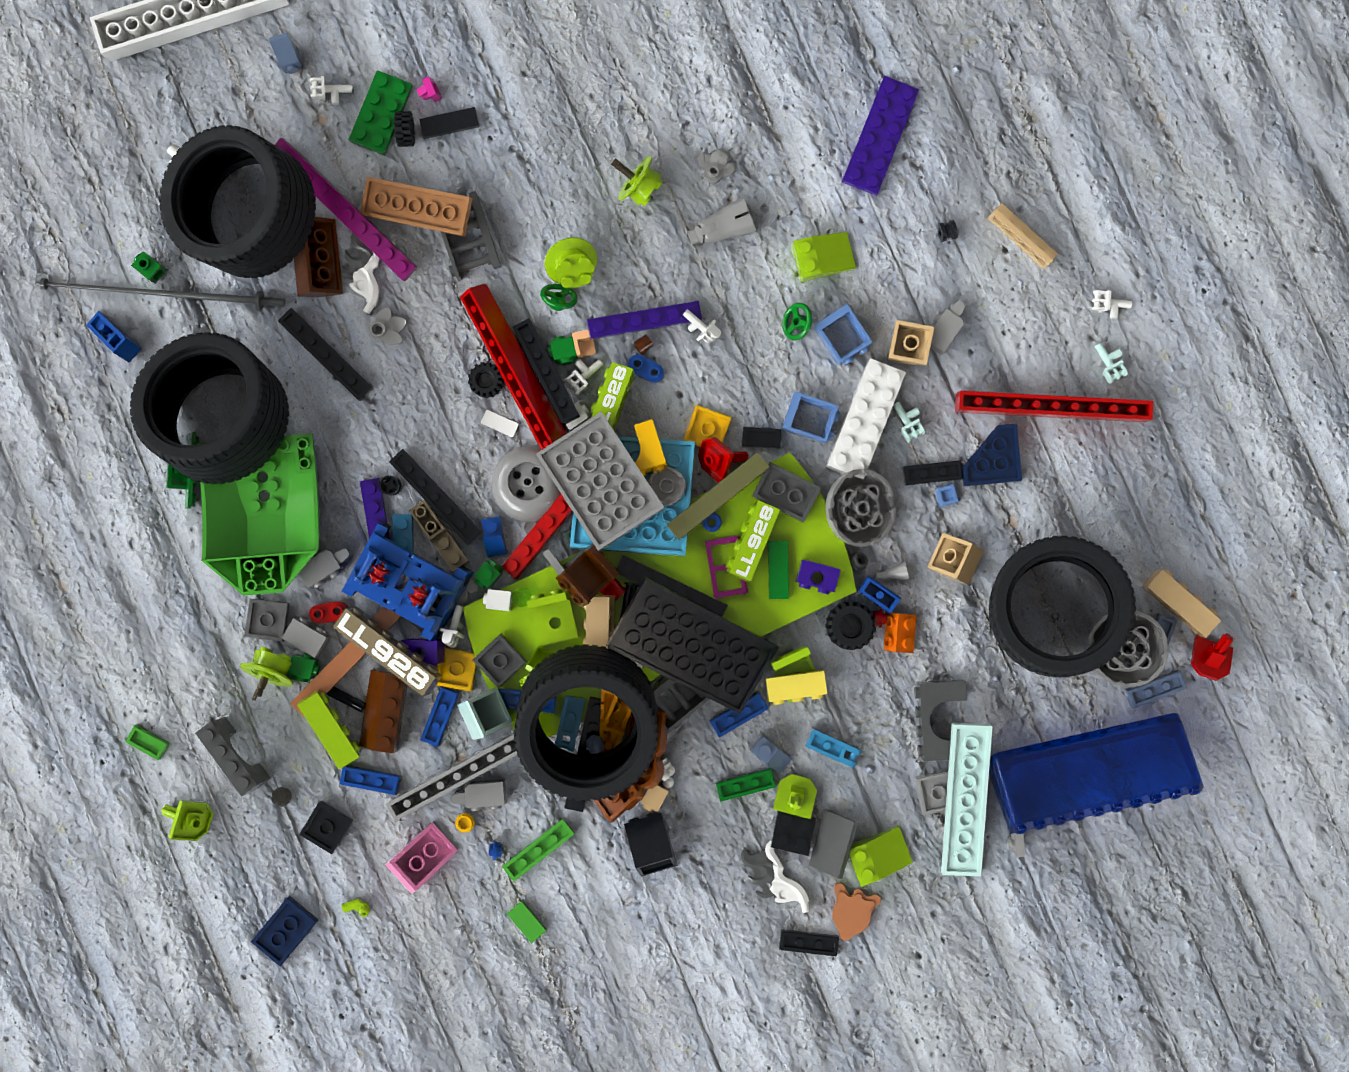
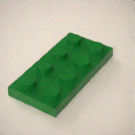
M377 70L348 140L385 156L395 132L394 113L395 111L404 110L413 85Z

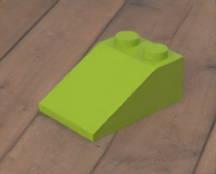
M847 232L812 236L793 241L791 247L801 283L856 269Z
M899 826L852 843L849 854L851 864L861 887L879 881L913 863Z

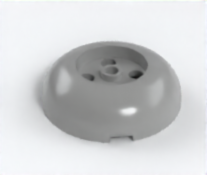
M537 446L519 447L508 452L498 462L492 476V493L497 505L508 516L522 522L539 521L561 494L536 456V453L541 451V448ZM535 467L540 469L538 475L532 474V470ZM516 471L521 473L519 479H514L513 477ZM530 479L531 484L528 486L525 485L527 480ZM538 486H542L544 489L541 494L536 493ZM523 490L525 492L524 497H517V492Z
M868 469L852 470L840 476L831 486L825 504L826 518L833 533L843 542L857 547L874 545L880 542L890 531L896 514V507H894L892 497L894 493L891 486L883 476ZM855 475H865L864 480L855 477ZM856 518H860L861 522H857Z
M1137 610L1134 614L1136 616L1133 622V629L1130 631L1131 634L1125 643L1129 647V651L1124 652L1122 646L1120 652L1113 659L1095 669L1104 680L1120 687H1138L1149 683L1161 673L1168 658V640L1164 630L1151 616ZM1108 614L1101 618L1091 630L1087 649L1103 633ZM1138 644H1142L1144 646L1143 652H1138L1136 650V646ZM1125 658L1131 660V665L1128 667L1123 664Z

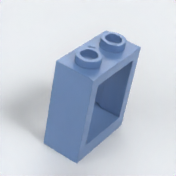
M848 304L814 326V330L838 366L842 363L847 365L854 360L853 356L857 353L862 355L870 350L869 346L872 340ZM846 317L863 344L840 357L823 330Z
M795 391L781 430L825 444L827 440L831 441L834 430L831 427L833 422L837 423L840 412L837 411L839 406ZM800 401L830 411L822 437L791 426Z

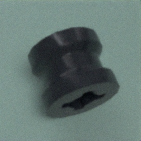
M950 220L945 224L943 222L938 223L937 229L941 242L949 238H958V230L954 220Z

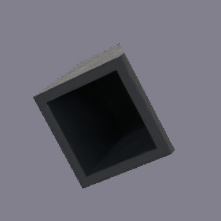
M652 812L647 814L645 818H632L628 820V823L624 824L634 865L641 877L678 866L661 813Z

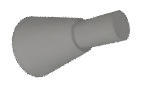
M906 561L888 569V571L876 573L877 580L887 578L909 580V576H913L911 565H906Z

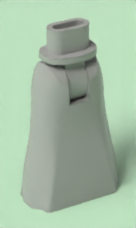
M742 197L702 219L697 225H694V229L687 231L691 244L695 245L697 243L703 244V242L713 243L731 237L754 233L756 228L746 202Z

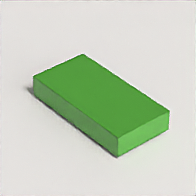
M137 724L133 726L125 741L157 760H161L170 744L168 741Z
M523 900L507 912V915L531 944L547 930Z

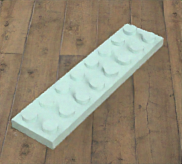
M952 723L941 866L942 875L981 876L992 739L991 724Z

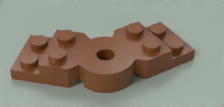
M657 711L658 743L654 758L650 762L649 768L645 770V774L642 777L640 776V779L636 783L634 782L630 788H626L625 791L619 792L615 796L611 795L606 799L600 798V800L594 801L610 823H613L626 810H631L643 799L644 790L657 786L663 777L664 765L660 757L666 752L668 733L664 732L666 712ZM632 712L627 721L625 738L629 735L635 723Z

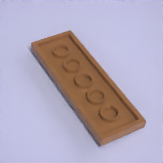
M367 177L360 212L367 217L465 237L473 198Z

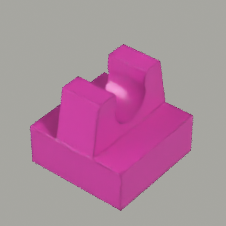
M429 76L422 79L424 85L416 89L419 97H423L424 100L431 98L435 102L441 100L442 97L436 82Z

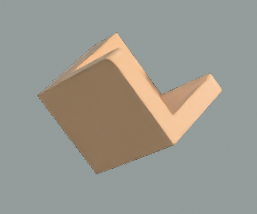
M588 330L572 333L578 358L596 354L594 340H590Z

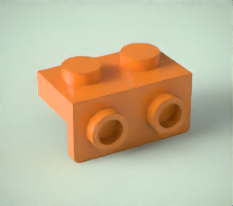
M886 613L884 651L914 653L917 615Z

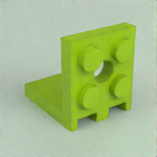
M563 589L550 592V596L544 597V594L530 596L531 600L526 601L528 609L532 608L540 646L579 637L568 592L563 593ZM553 617L561 620L559 628H553L550 625Z
M805 645L791 652L789 651L770 662L776 676L816 671L809 657L811 653Z

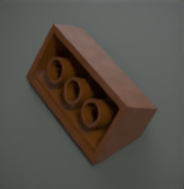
M315 217L307 242L304 243L303 249L298 252L299 254L294 257L297 296L315 298L342 295L343 288L336 220Z
M372 669L370 671L359 746L373 751L386 753L398 751L408 685L392 672Z

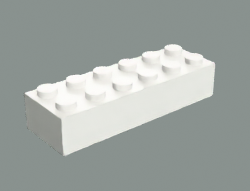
M871 358L867 361L825 466L826 468L841 474L852 470L868 469L906 372ZM859 474L855 475V477L864 480L865 475Z

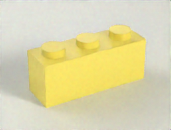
M824 670L765 678L768 701L773 702V705L784 704V700L792 699V702L804 701V697L810 696L812 699H821L824 694H827Z

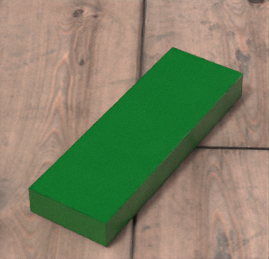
M768 541L769 599H789L788 541Z
M771 768L715 782L720 802L776 787Z

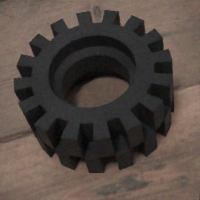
M395 111L394 131L397 146H414L415 130L412 112Z
M480 362L479 365H474L475 368H471V373L468 374V384L471 390L484 398L494 397L495 394H499V390L503 388L504 379L497 366L489 362ZM483 373H489L493 377V383L489 387H482L479 384V377Z

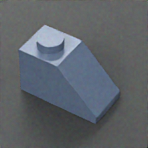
M288 33L269 38L275 56L285 74H293L303 68L298 48Z
M763 735L750 748L754 755L778 773H781L792 760L790 756Z

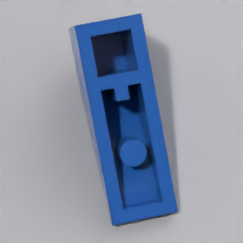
M100 311L86 325L114 354L129 363L142 349Z

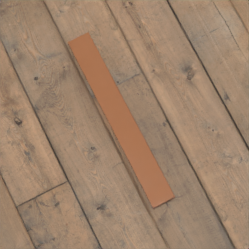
M383 607L372 619L379 623L378 626L381 629L389 630L402 616ZM350 641L290 704L304 717L297 706L298 702L318 689L321 693L325 692L327 694L366 652Z

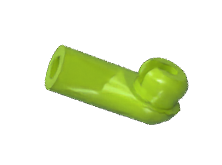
M357 898L341 904L344 913L356 910L361 917L369 915L370 906L361 899Z

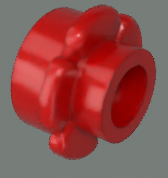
M882 609L873 611V618L876 620L875 626L881 628L882 624H886V613H883Z

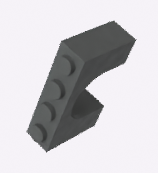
M966 681L917 682V687H914V697L918 699V706H915V716L919 718V725L916 726L917 737H920V745H917L918 756H921L923 761L949 760L951 738H940L934 734L930 726V716L933 709L943 702L967 701Z
M226 717L210 721L195 734L241 797L256 790L271 779L260 763L254 766L249 765L235 751L230 737L237 732Z

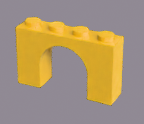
M653 419L635 424L634 427L640 443V454L635 464L644 477L646 473L652 471L653 473L663 471L668 465Z

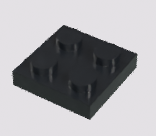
M319 801L299 835L328 853L333 854L354 820L325 802Z
M777 811L770 848L809 856L816 818L811 817V819Z

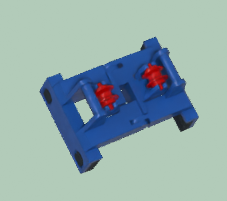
M380 521L377 523L341 592L351 597L356 592H359L424 628L421 636L430 641L436 640L442 633L439 631L440 628L445 627L474 572L464 566L457 567L454 574H451L421 556L411 553L412 551L386 538L392 526ZM405 576L409 577L404 589H401L400 585ZM438 594H444L435 611L430 610Z

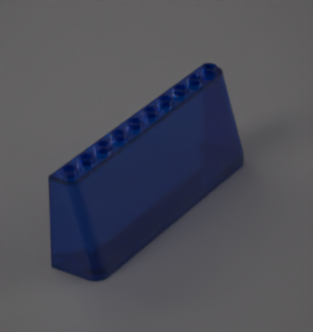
M1178 713L1166 714L995 753L990 757L989 776L1010 834H1023L1031 829L1041 830L1049 825L1059 826L1071 820L1081 821L1089 816L1099 817L1111 811L1117 813L1125 808H1139L1147 803L1157 804L1169 798L1175 800L1182 795H1196L1204 787L1183 722Z

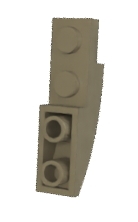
M425 500L409 510L453 573L457 567H464L470 563L458 542Z

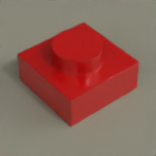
M615 578L600 592L602 595H615L616 601L626 593V590Z

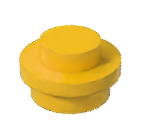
M462 813L456 818L455 825L460 832L466 833L473 829L475 820L471 814Z

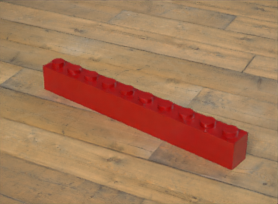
M487 284L469 288L460 296V299L538 445L543 450L567 433Z
M959 391L955 396V413L1148 422L1153 420V401Z

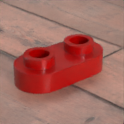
M340 601L318 604L310 609L309 617L316 624L334 622L339 619L348 606ZM337 607L340 609L339 615L335 614ZM317 611L321 612L320 618L316 616Z

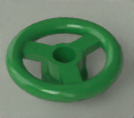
M548 284L540 291L541 299L555 311L572 308L578 302L576 292L569 287H563L562 284ZM558 289V290H562V291H561V292H552V291H549V290ZM570 294L572 301L566 303L565 296Z
M804 303L792 304L786 310L782 320V329L785 336L793 341L804 338L812 325V313L810 308ZM799 308L805 311L806 316L799 314ZM793 312L792 324L788 328V319ZM795 329L802 331L797 335L792 334Z

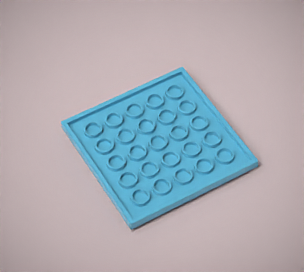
M618 436L635 462L640 454L638 438ZM659 439L668 467L677 469L685 479L686 492L684 497L674 505L664 506V510L604 548L603 551L686 557L688 534L681 540H678L667 527V524L690 506L695 442ZM653 471L646 473L645 479L647 480V482ZM573 513L570 548L585 549L593 542Z

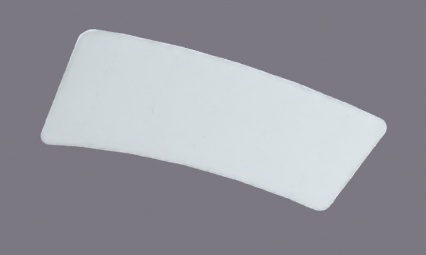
M486 410L481 420V424L510 437L514 436L519 425L489 410Z

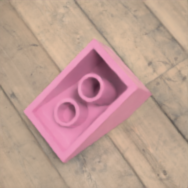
M431 822L385 865L407 890L413 893L458 850L436 825Z

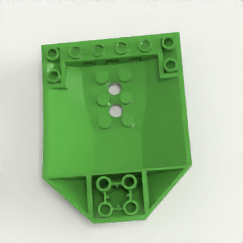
M313 433L285 436L283 441L280 442V447L276 449V453L270 457L271 459L265 462L263 467L258 468V471L251 473L247 477H242L241 480H234V482H226L225 484H206L200 482L202 499L201 561L243 596L284 592L319 550V499ZM262 471L268 474L266 482H262L259 479V474ZM267 490L270 493L268 501L260 499L261 491Z

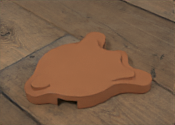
M836 883L834 885L836 902L832 910V919L839 930L840 938L842 940H850L854 935L861 933L868 927L871 913L880 904L881 898L877 894L865 895L860 888H856L852 894H849L842 883Z

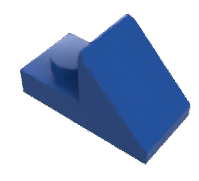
M501 517L482 519L483 542L487 556L494 557L507 554Z

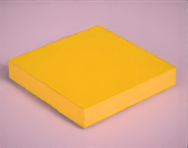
M696 405L683 441H693L696 446L700 447L702 440L716 437L723 443L732 417Z
M445 647V662L438 664L437 667L438 672L443 676L437 683V686L472 692L477 665L472 661L475 658L474 652Z

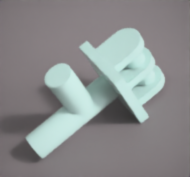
M1102 343L1095 346L1107 366L1102 376L1106 378L1109 384L1113 383L1115 379L1119 380L1121 376L1125 377L1128 375L1123 365V360L1115 364L1113 360L1123 356L1120 349L1108 354Z
M896 402L893 407L905 425L901 429V434L909 443L912 438H918L919 434H925L919 419L913 422L910 420L920 414L918 408L916 407L906 413L901 403Z

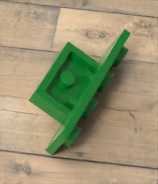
M190 432L188 445H197L199 437L196 436V432ZM167 463L166 488L186 490L185 509H191L192 505H195L196 495L193 494V486H196L197 481L184 476Z

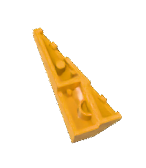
M601 689L599 736L605 741V750L599 752V754L609 751L620 744L624 735V728L631 714V710L625 702Z

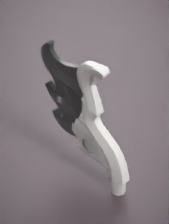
M352 233L353 252L349 254L345 250V259L348 262L349 269L346 270L344 266H341V272L347 279L354 281L350 283V287L356 293L366 298L367 304L363 311L370 315L379 300V285L373 273L379 266L380 258Z
M771 840L766 844L765 849L754 855L748 854L744 847L741 859L747 867L755 872V876L751 877L748 875V879L763 888L762 892L756 891L758 896L770 898L776 895L775 902L778 903L799 901L803 913L810 911L809 899L803 887L798 882L783 875L784 868L775 854L774 848H770Z

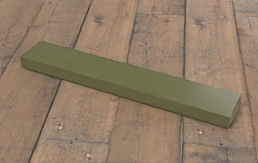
M757 452L670 521L667 527L678 540H681L770 467Z

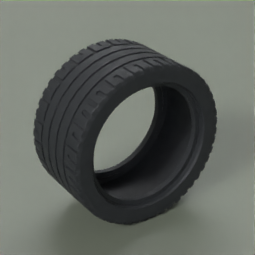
M221 125L211 127L188 139L189 141L185 142L182 145L183 147L179 148L176 151V155H173L171 158L172 161L167 165V171L165 170L164 179L161 182L162 187H160V215L163 220V226L166 228L167 234L170 235L171 241L186 255L237 277H264L279 271L280 268L287 266V263L292 262L293 258L299 254L298 252L303 249L304 243L307 242L316 214L314 213L316 210V198L314 188L312 187L313 184L301 163L258 134L239 126ZM260 164L267 184V196L263 212L257 223L244 236L235 241L220 244L213 231L211 220L215 195L221 184L230 174L244 166Z
M200 332L195 335L189 334L186 337L182 336L178 340L171 341L170 344H166L162 349L160 348L155 355L153 354L150 357L149 362L147 361L144 365L145 367L139 372L140 375L135 380L136 384L133 385V392H131L130 397L131 422L134 424L133 428L136 431V435L145 447L184 476L206 484H225L226 482H234V480L238 481L242 477L258 471V468L263 467L264 463L268 462L271 459L270 457L276 453V449L280 447V442L285 437L284 433L287 431L286 426L289 422L288 398L278 378L244 344L224 334H212L211 332ZM227 374L243 376L246 383V400L242 413L235 424L225 434L208 443L200 445L181 444L177 433V418L180 408L189 393L202 382L215 376Z
M1052 536V538L1045 537L1034 541V543L1027 544L1005 562L991 590L989 618L997 642L1014 662L1039 675L1071 677L1091 672L1105 665L1120 652L1134 626L1136 598L1133 594L1135 592L1131 586L1132 582L1128 579L1126 570H1123L1121 563H1118L1117 559L1111 556L1109 551H1105L1100 545H1095L1094 542H1088L1083 538ZM1048 562L1075 564L1092 574L1101 585L1108 604L1107 622L1099 639L1086 651L1071 656L1051 655L1033 647L1019 633L1011 611L1012 593L1021 576L1035 566Z
M583 644V646L574 645V647H566L564 650L560 649L556 653L550 654L549 657H545L541 663H538L535 669H532L529 676H527L522 686L514 730L515 748L525 771L529 773L532 779H535L538 785L541 784L545 790H550L551 793L558 794L560 797H567V799L571 800L576 799L577 801L606 799L611 795L615 796L617 793L625 791L634 782L636 783L640 776L642 777L645 774V770L649 768L658 743L657 710L654 691L648 677L637 666V663L605 646H589V644ZM594 687L609 691L625 702L633 713L635 723L629 735L615 748L595 755H578L561 749L546 736L541 727L539 715L546 704L560 693L573 688Z

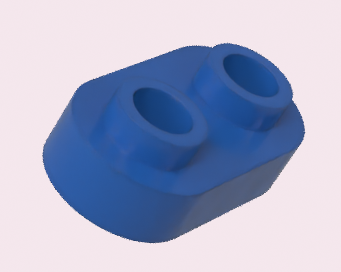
M642 355L630 357L628 367L634 369L635 375L651 383H658L663 379L664 370L661 365ZM640 361L641 366L635 367L634 362ZM654 369L658 371L656 376L651 375V371Z

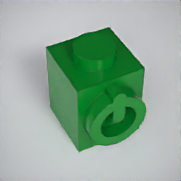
M144 251L134 258L131 265L154 284L168 270Z
M558 336L554 338V341H550L551 347H548L550 359L554 358L557 366L572 364L578 358L573 337L565 338V336Z
M492 559L485 561L474 574V577L477 579L475 582L483 589L485 587L492 588L502 576L503 568Z
M307 653L302 655L294 654L291 657L290 662L292 664L287 674L292 675L291 679L310 683V679H314L319 673V660L314 659L313 656Z

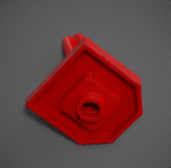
M716 437L702 440L698 458L701 468L719 483L727 477L731 462H746L748 460V453L731 451L730 447L725 446Z
M1223 634L1218 642L1199 636L1194 638L1191 665L1199 676L1218 681L1230 674L1233 647H1230L1233 637L1230 634Z

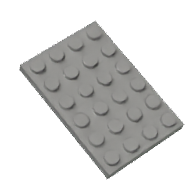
M599 412L536 453V456L598 551L603 550L665 509L602 412Z

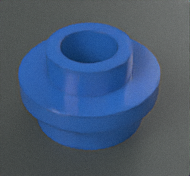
M713 513L702 522L703 527L710 532L717 531L722 524L721 517L717 513ZM709 519H715L716 524L710 526L708 523Z
M493 840L492 844H489V856L496 860L501 858L502 845L501 842Z

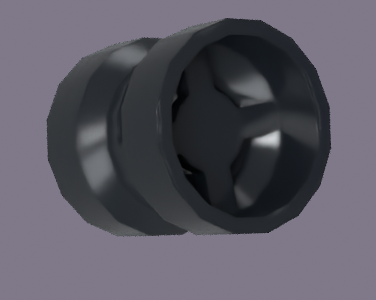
M385 476L380 481V490L387 495L395 496L402 490V483L396 477Z

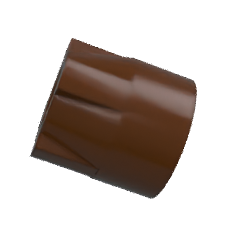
M646 334L633 342L634 347L641 355L654 345Z

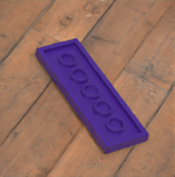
M884 75L842 183L875 196L878 195L919 89Z

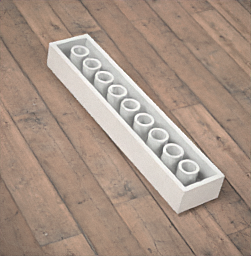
M143 0L89 18L100 53L111 62L290 4L289 0Z

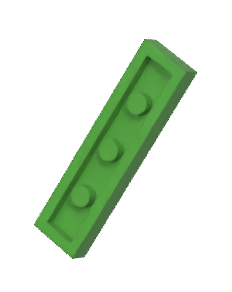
M562 818L502 865V868L514 882L572 837L575 832L566 820Z

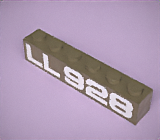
M357 607L345 608L333 628L421 696L431 694L443 676L438 672V668L424 662V658L421 655L411 652L407 644L394 639V635L391 632L381 629L378 626L379 623L374 619H368L363 615L364 612Z

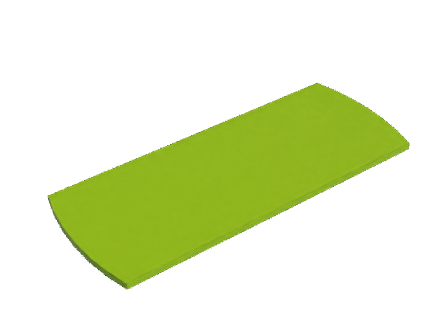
M791 453L771 461L775 465L814 484L807 472ZM762 475L714 512L722 520L721 527L717 531H707L703 527V523H701L688 533L686 557L603 550L601 552L615 569H617L624 555L714 598L705 541L733 537L734 535L741 538L742 532L740 530L744 521L747 522L749 519L748 510L751 504L760 501L752 497ZM707 492L691 499L690 506ZM820 492L804 523L780 511L768 538V541H788L789 599H769L767 541L751 582H746L749 593L714 598L728 605L723 614L724 618L762 637L856 592L852 567L845 544L833 533L828 524L825 512L826 502ZM709 519L708 523L710 526H714L716 521L715 519ZM734 542L711 546L714 567L726 565L729 557L733 558L735 550H733ZM576 553L560 561V563L564 565L566 562H568L570 559H572L579 553ZM804 559L840 569L835 592H829V595L818 592L816 587L811 586L810 590L799 587L800 583L795 581L801 560ZM552 566L500 589L513 592L511 611L486 609V604H483V598L463 607L467 631L475 657L502 633L529 662L537 647L540 646L533 610L532 608L528 609L526 601L531 600L530 596L544 594V597L550 596L551 591L562 589L556 579L558 574ZM727 570L715 571L718 592L742 588L741 579L727 574ZM815 572L812 576L815 583L822 581V575L819 572ZM621 575L616 577L624 588H626L624 582L638 584ZM624 594L615 601L614 630L620 620ZM571 596L570 600L579 637L540 646L550 653H556L558 650H564L566 647L582 645L586 637L584 619L586 618L587 610L576 605L572 601ZM553 617L550 625L553 628H559L561 620ZM528 662L500 688L522 690L519 680L530 673V671L525 669ZM642 666L643 673L646 674L650 683L661 675ZM480 669L489 690L497 687ZM579 687L557 695L555 713L541 712L539 715V721L546 736L549 738L558 733L566 695L585 699L580 721L582 722L585 720L590 696L601 699V689ZM507 709L513 721L510 725L515 730L517 710Z

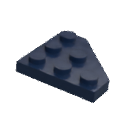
M1017 424L998 425L993 429L963 465V486L1022 481Z

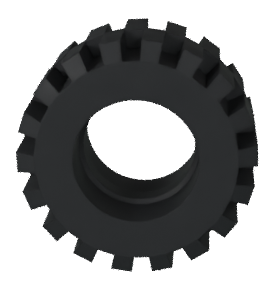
M842 602L836 605L834 609H831L829 616L826 618L827 624H825V627L827 628V635L830 637V640L838 647L846 650L863 648L864 645L870 643V639L874 637V631L876 632V620L873 618V613L868 610V607L858 602ZM845 615H856L861 621V630L854 637H847L840 631V621Z

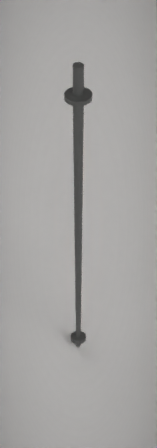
M41 278L40 282H35V285H40V288L43 290H47L48 286L247 303L255 304L256 310H263L264 305L285 306V299L264 297L262 291H257L254 297L48 282L47 278Z

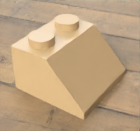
M896 320L887 361L906 365H927L934 327Z
M942 533L927 568L969 586L984 550L973 543Z

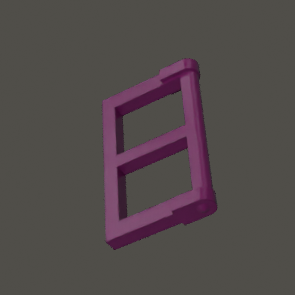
M734 535L733 537L705 541L714 598L749 593L747 583L744 580H741L742 588L718 592L715 571L727 570L728 568H726V565L714 567L711 546L735 543L737 539L740 540L739 536Z

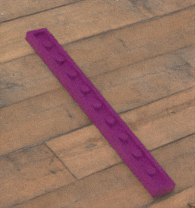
M280 138L275 145L301 163L313 184L315 197L398 277L406 281L417 266L284 138Z

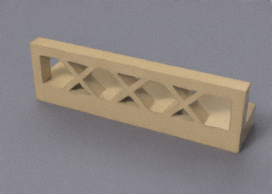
M1003 203L987 218L1042 269H1045L1058 255L1055 250Z

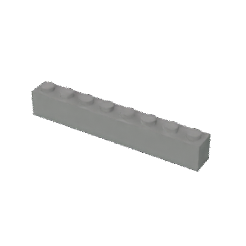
M514 733L386 803V806L394 821L516 756L517 749L515 748Z

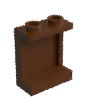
M592 545L563 570L556 579L559 586L570 594L572 601L582 608L588 605L591 599L610 581L614 580L619 573L606 557L597 550L595 545Z

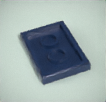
M288 896L253 938L251 943L277 965L281 966L319 920L291 896Z

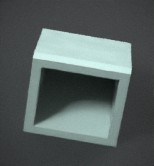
M497 687L457 705L473 740L483 738L513 723Z

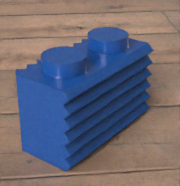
M866 576L857 589V593H860L867 600L882 608L886 613H891L901 600V597L870 576Z

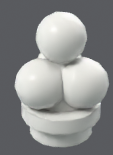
M665 756L660 757L664 765V773L661 779L663 780L662 784L665 788H671L674 785V780L670 776L675 773V768Z

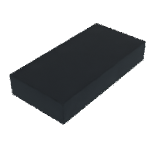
M743 427L742 446L780 449L781 429Z

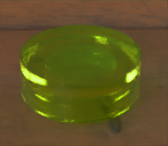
M518 588L512 594V601L516 606L525 607L527 606L526 601L531 600L530 596L532 594L526 588Z

